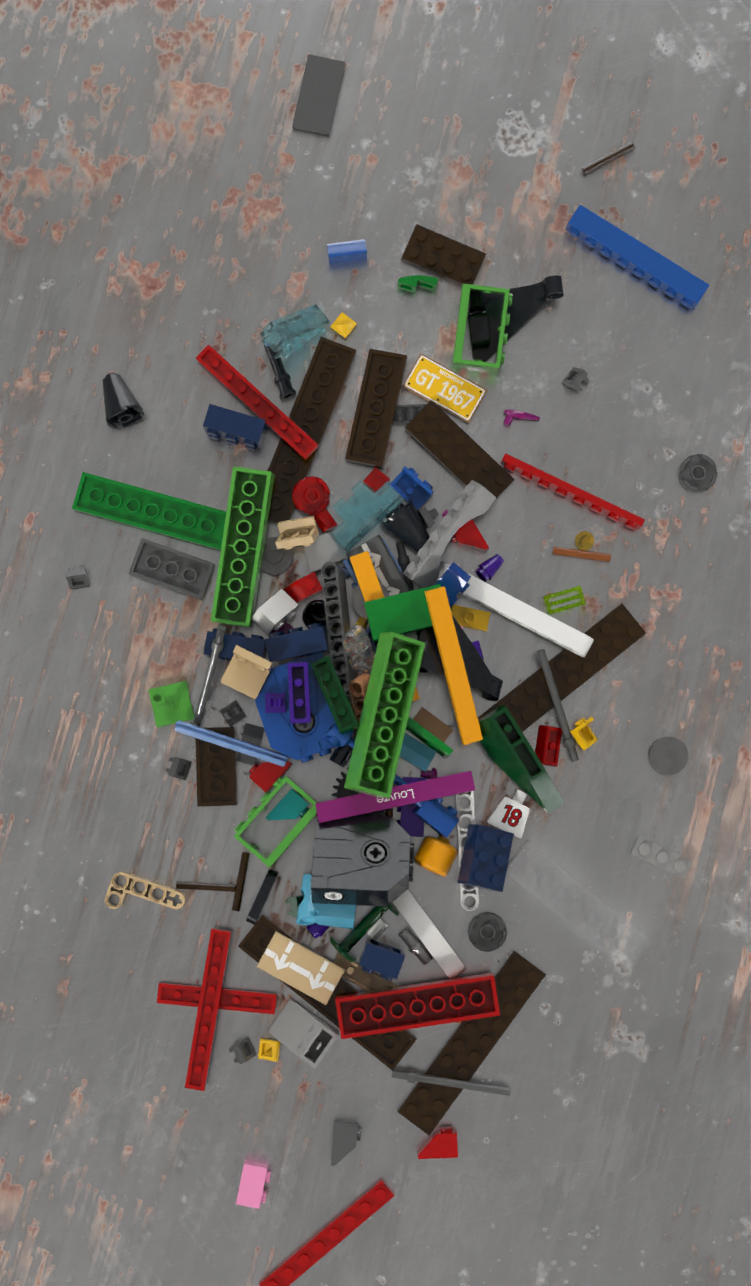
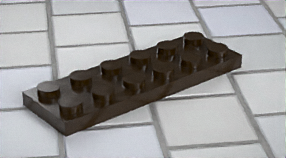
M369 349L346 452V461L383 468L407 363V355Z
M432 400L404 428L465 487L473 480L485 487L497 499L515 480Z

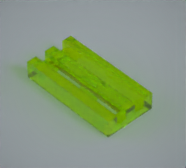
M581 585L543 596L548 615L586 604ZM578 591V595L549 602L551 598ZM579 598L581 600L577 603L559 607L553 610L551 609V606H555Z

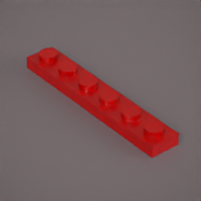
M159 982L157 1003L198 1007L202 986ZM222 988L219 1009L275 1014L277 993Z

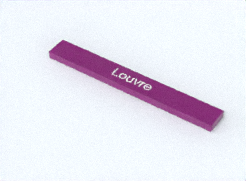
M467 771L392 787L390 798H379L362 793L315 803L318 821L323 823L475 791L472 772Z

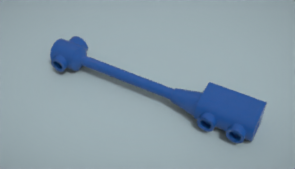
M334 722L326 732L327 737L325 740L337 749L339 746L345 745L353 748L355 743L353 739L354 731L352 730L341 735L336 722ZM395 774L394 783L397 786L407 784ZM442 798L414 803L416 808L413 810V813L442 837L447 838L459 822V818L456 817L458 812L451 806L444 807L441 804L443 802Z

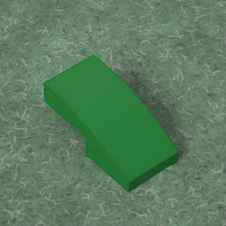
M424 275L405 276L398 279L397 287L415 293L417 286L436 291L439 278Z

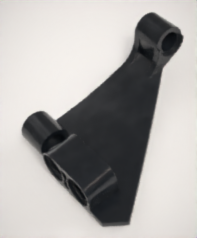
M549 276L537 284L510 289L509 294H513L512 304L507 306L510 320L509 325L505 326L504 333H508L507 341L547 301L564 296L561 276ZM470 290L468 325L473 359L486 362L496 353L499 334L497 328L500 326L503 294Z
M453 617L469 685L480 690L483 698L498 701L503 681L491 674L478 651ZM430 627L419 630L417 640L425 642L419 672L428 673L432 671L445 676L434 628Z

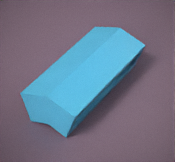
M405 733L399 757L426 771L436 751Z

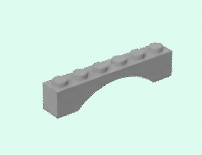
M471 480L446 516L442 518L435 531L431 533L424 546L419 549L418 554L408 564L403 574L421 588L432 586L439 576L441 558L452 536L466 522L486 513L496 497L485 487Z

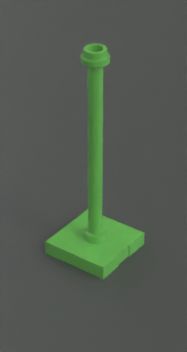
M187 681L148 689L157 728L176 724L178 720L184 722L194 719L195 714L190 700Z

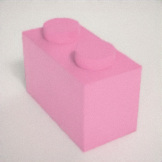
M245 1160L236 1201L237 1205L259 1209L261 1203H265L267 1191H264V1185L269 1183L271 1171H268L269 1164Z

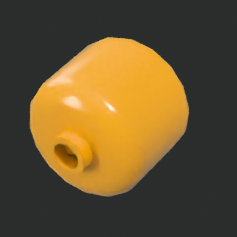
M440 835L438 838L426 836L418 849L414 862L424 869L444 877L449 874L458 852L454 846L448 844L450 840Z

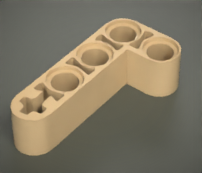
M124 871L113 875L105 896V904L110 909L121 907L125 902L127 894L172 909H180L187 902L186 894L180 890ZM119 875H123L126 878L124 886H120L117 883ZM137 882H142L145 885L143 892L136 890L135 885ZM156 888L162 889L164 893L161 899H157L154 896ZM170 891L171 893L169 894V896L176 897L177 895H179V899L182 900V902H179L176 905L175 900L169 898L167 899V902L165 900L168 897V893ZM112 894L119 896L120 901L117 905L112 904L110 900Z

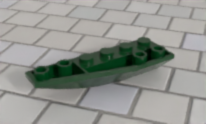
M501 705L478 720L483 738L479 742L489 758L548 814L565 803L506 706Z

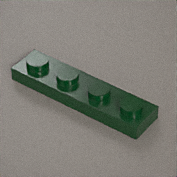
M326 656L311 663L340 734L344 735L360 727L330 657Z

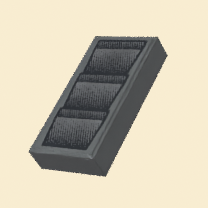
M427 404L397 405L393 425H407Z

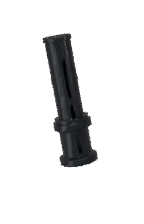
M266 342L264 347L275 374L274 383L279 388L280 399L290 398L296 394V390L292 388L290 382L291 376L285 371L276 342Z

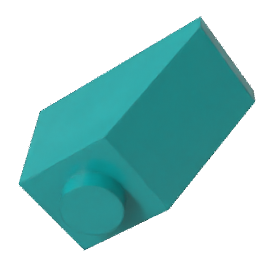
M291 788L265 818L268 821L302 818L309 810L307 808L309 803Z

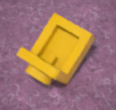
M592 716L587 720L583 717L574 723L576 727L570 731L583 751L598 741L588 726L594 720Z

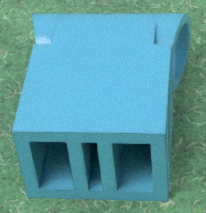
M304 874L301 885V893L304 898L298 906L296 923L299 925L317 923L325 926L354 929L357 905L312 903V875Z

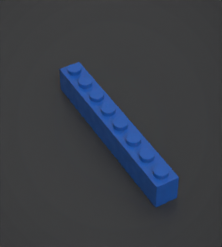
M581 204L567 224L566 230H568L571 236L581 238L587 246L600 250L603 256L611 257L621 267L631 269L634 275L647 279L650 285L663 289L666 295L679 299L687 308L692 307L695 309L709 287L708 283Z

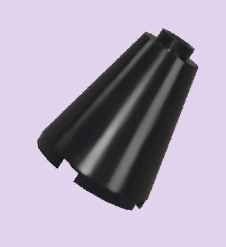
M116 373L107 374L103 379L107 425L114 429L117 428V425H123V428L134 425L142 419L141 414L144 415L143 408L121 375Z
M407 499L408 504L404 505L401 503L386 516L388 520L386 522L382 520L380 524L418 553L430 536L412 500Z

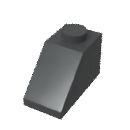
M334 1121L331 1166L339 1163L356 1147V1142L361 1141V1129L357 1128V1122Z

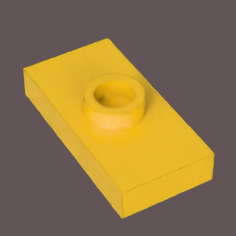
M459 605L452 606L451 613L460 626L487 632L491 612Z

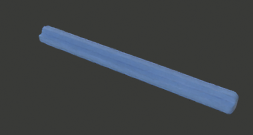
M180 720L175 724L176 732L280 766H285L287 762V756Z

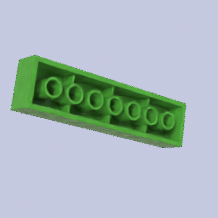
M233 466L210 622L253 627L252 617L255 614L275 477L273 472Z
M394 632L380 633L359 721L360 727L357 730L344 788L379 798H390L425 642Z

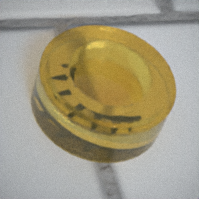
M587 531L578 533L574 540L575 546L579 550H590L594 545L593 535Z

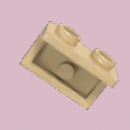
M314 516L278 522L277 527L280 535L275 543L277 549L284 548L285 550L299 545H312L319 534Z

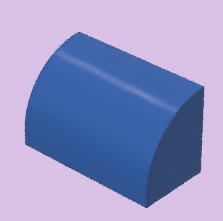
M365 239L327 244L329 264L367 260Z

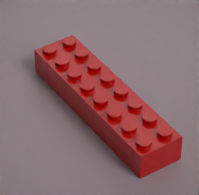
M493 973L335 997L341 1039L500 1016Z

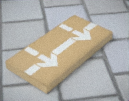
M277 931L257 965L263 971L325 1005L328 1003L345 971L339 965Z

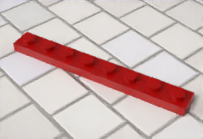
M209 344L196 357V360L260 419L266 420L267 425L305 460L319 447L311 437Z
M506 453L501 461V464L504 465L503 468L511 472L515 470L521 473V476L527 480L534 479L538 481V484L548 489L551 487L556 490L557 494L563 497L568 495L577 504H587L591 506L590 509L592 511L608 514L609 519L616 522L620 520L626 523L625 526L630 529H640L645 522V519Z
M211 929L185 1088L205 1091L232 931Z
M382 1179L259 1282V1286L291 1285L394 1197V1193Z

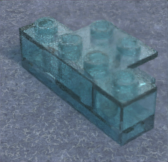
M315 304L271 321L260 335L263 337L262 342L266 347L270 346L274 352L279 351L274 356L275 359L282 356L286 358L294 351L296 353L301 351L305 347L304 343L315 335L317 337L321 336L326 331L325 327L330 321Z
M360 481L351 489L354 495L347 501L341 498L332 506L344 522L331 535L347 552L404 500L388 481L374 494Z

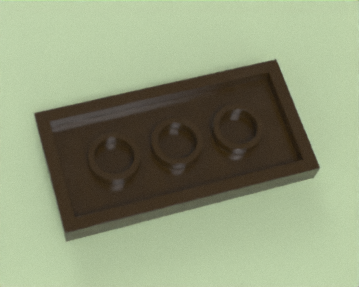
M416 224L401 260L462 286L463 284H474L486 253Z
M235 727L205 728L235 738ZM195 738L197 807L237 805L235 751Z

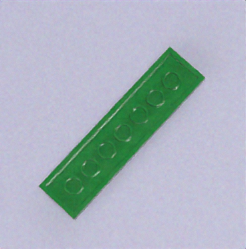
M82 472L72 506L73 510L221 551L226 511Z

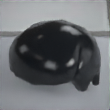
M313 600L304 608L302 620L306 627L317 623H322V626H326L323 600Z

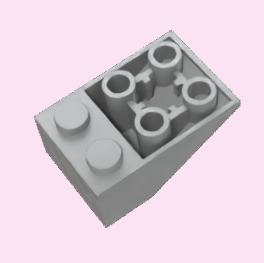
M291 998L268 1030L271 1035L315 1069L339 1035L338 1031Z

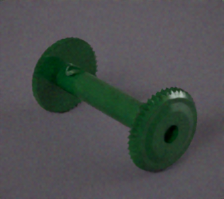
M393 903L389 906H375L343 942L340 943L333 936L330 937V942L343 957L350 962H356L357 959L349 952L352 947L360 941L388 909L396 916L399 915V910Z

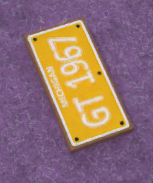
M422 353L402 385V388L428 402L432 400L439 408L467 424L470 423L487 393V389Z

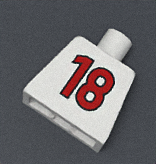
M517 789L512 799L504 796L486 822L503 831L514 833L515 837L521 839L530 808L522 805L527 794Z

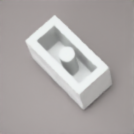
M281 589L257 609L252 620L269 635L273 630L277 632L284 625L285 620L290 621L296 613L294 611L298 604Z

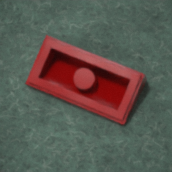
M539 725L535 753L542 765L557 767L562 737L561 728Z

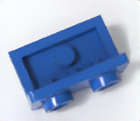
M405 466L401 473L390 483L389 487L405 501L411 499L418 511L432 497L434 493L432 491L433 487L426 480L422 482L418 478L419 474L410 467L408 469Z

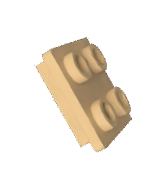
M236 645L233 651L234 655L221 679V683L256 699L274 664Z

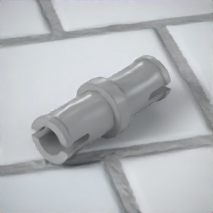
M408 927L398 935L409 947V951L414 953L423 965L428 964L433 959V956L422 945V941L418 940Z

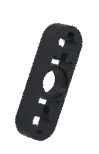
M269 869L248 914L247 922L253 925L256 924L278 872Z

